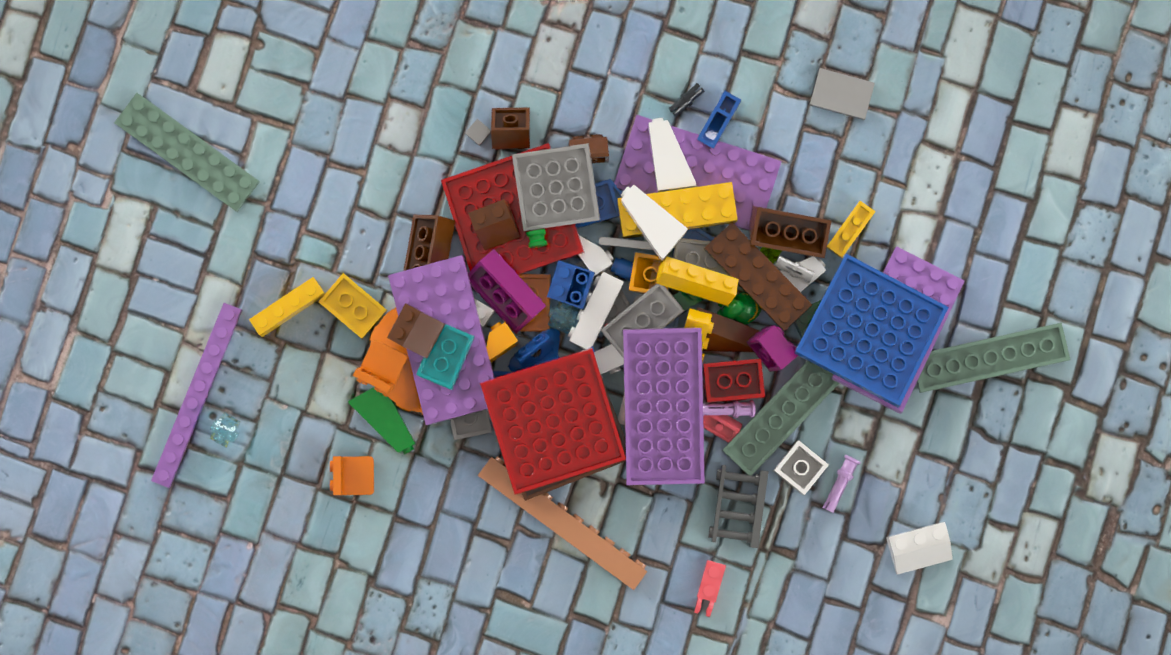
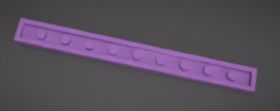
M223 303L151 479L152 482L168 488L171 487L242 309Z

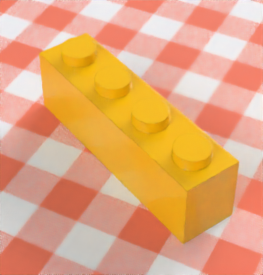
M666 256L658 268L656 284L728 306L736 296L739 279Z
M312 277L249 320L257 333L264 337L321 299L325 292L317 280Z

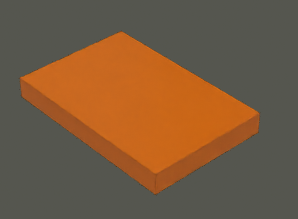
M519 274L518 276L528 284L529 288L546 305L519 332H542L550 329V298L547 295L551 285V274Z

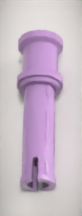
M753 400L749 402L733 401L730 404H703V415H732L734 418L739 416L753 418L755 416L756 409Z
M848 455L844 456V463L841 469L837 471L838 477L822 507L834 513L848 481L853 479V473L857 465L861 463Z

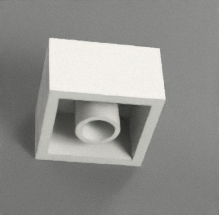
M798 440L775 467L773 472L801 495H805L829 465Z

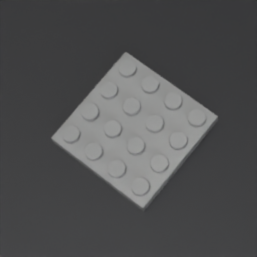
M589 143L512 155L524 231L600 220Z

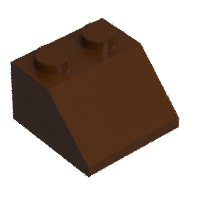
M530 107L492 108V149L530 148Z
M602 134L592 135V138L584 139V136L572 137L573 140H569V146L589 143L592 164L609 162L607 137H603Z
M506 200L498 201L468 213L475 233L484 250L521 237L509 203Z
M405 303L387 338L428 358L445 324L418 308Z

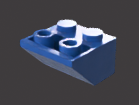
M558 260L547 297L584 309L595 272L566 261Z

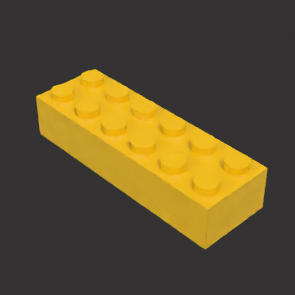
M732 182L646 194L688 228V230L730 224L731 222L736 223L738 220ZM617 198L622 238L644 236L622 205V198Z

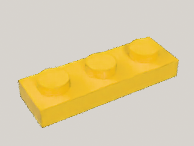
M859 201L831 239L827 248L842 258L876 211L862 201Z

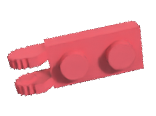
M707 560L697 594L698 599L694 613L698 614L700 612L702 599L709 601L706 616H711L726 565Z

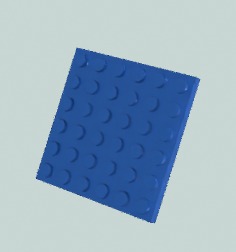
M845 254L794 353L899 408L949 307Z

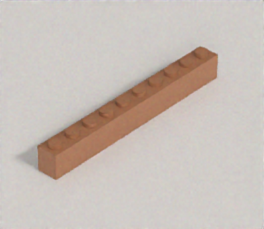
M498 456L495 459L491 457L478 474L480 478L631 589L635 590L648 572L645 570V564L638 559L634 562L629 558L630 553L623 548L618 550L613 547L615 542L608 537L601 538L598 535L600 531L591 525L586 527L582 524L584 520L576 514L571 516L567 513L568 508L560 502L557 505L552 502L551 499L553 497L547 492L526 501L522 493L515 495L505 462Z

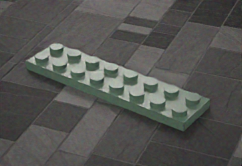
M138 93L134 95L114 122L236 212L239 211L260 182Z
M1062 322L931 351L917 380L919 393L1069 361L1070 356Z
M807 361L722 451L747 475L752 476L839 384L831 379L833 373Z

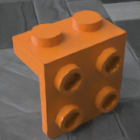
M374 340L361 366L355 370L353 376L364 385L370 384L374 386V390L382 394H385V392L389 393L393 390L406 363L407 355L378 340Z
M333 456V460H330V472H333V480H330V491H333V495H372L374 493L373 457Z

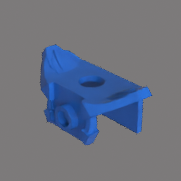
M550 328L542 331L513 354L514 356L510 359L507 366L511 372L560 358L558 355L560 332L558 329ZM541 349V353L537 357L531 356Z

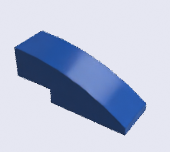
M724 91L697 140L714 149L739 107L741 99Z

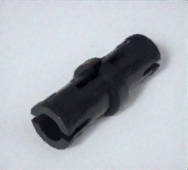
M698 83L685 94H681V98L668 108L672 112L678 107L673 113L675 117L687 106L690 107L693 104L692 102L705 92L703 88L695 92L700 87Z

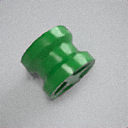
M545 229L526 232L530 241L528 243L529 248L548 245L544 237L546 234Z

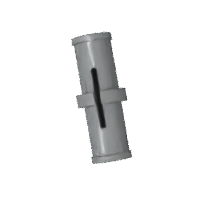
M779 256L775 267L790 273V276L793 277L795 275L810 283L814 275V271L800 266L799 262L794 263Z

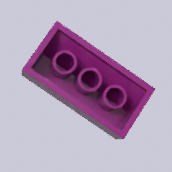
M494 249L468 273L471 286L515 334L546 307L541 298L529 288L528 284L516 274L515 270Z

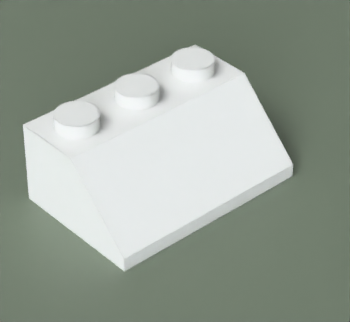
M945 522L886 537L896 575L953 560L951 542Z

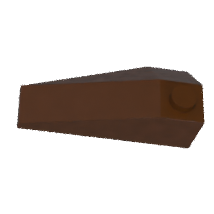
M697 307L696 310L712 314L711 322L714 323L711 334L707 333L706 338H709L707 349L702 351L754 352L747 344V341L760 330Z

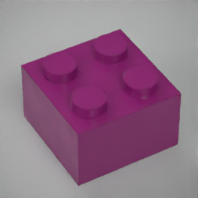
M775 325L762 328L747 341V344L758 358L761 359L769 372L782 370L799 356L794 353L796 347L785 339L783 330Z

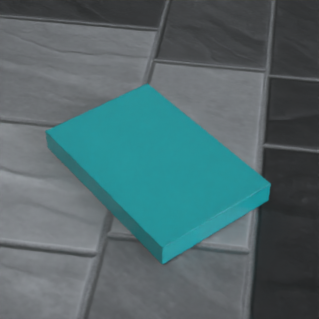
M445 324L428 358L423 357L416 375L453 390L475 336Z

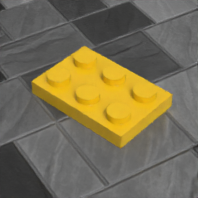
M344 273L319 300L322 306L361 339L369 333L387 312V309Z

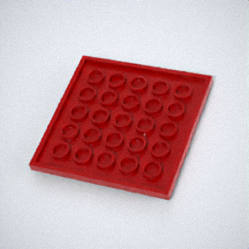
M547 143L521 153L551 149V146ZM512 156L441 180L470 271L493 249L515 270L517 275L558 262V260H564L585 253L576 224L542 228L546 231L544 237L548 245L529 248L528 243L530 241L526 232L533 230H523ZM506 200L509 203L521 237L484 250L475 233L468 213L498 201Z
M592 348L480 383L515 495L626 460Z

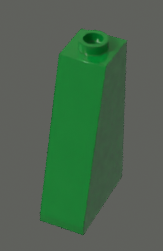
M373 387L348 401L398 453L403 452L405 455L414 450L413 446L416 445V442L396 405L389 397H385L382 393L374 390Z

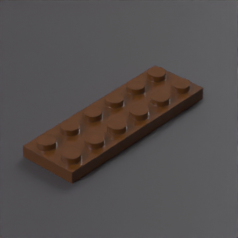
M733 222L704 248L730 277L739 279L738 285L784 332L812 306L809 300L755 245H750V240Z

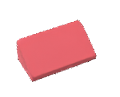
M728 415L703 416V428L728 443L739 433L743 425Z

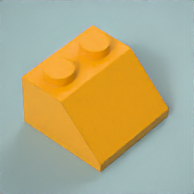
M635 252L629 290L645 294L656 285L658 268L663 261L656 255Z
M501 322L496 323L491 327L492 331L489 332L486 348L491 363L519 344L506 322L503 324Z

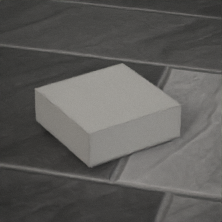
M476 119L465 134L480 146L491 134V130L480 120Z

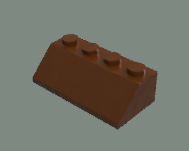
M753 206L749 223L750 245L825 258L832 220Z
M414 214L403 271L449 259L455 220L438 215Z

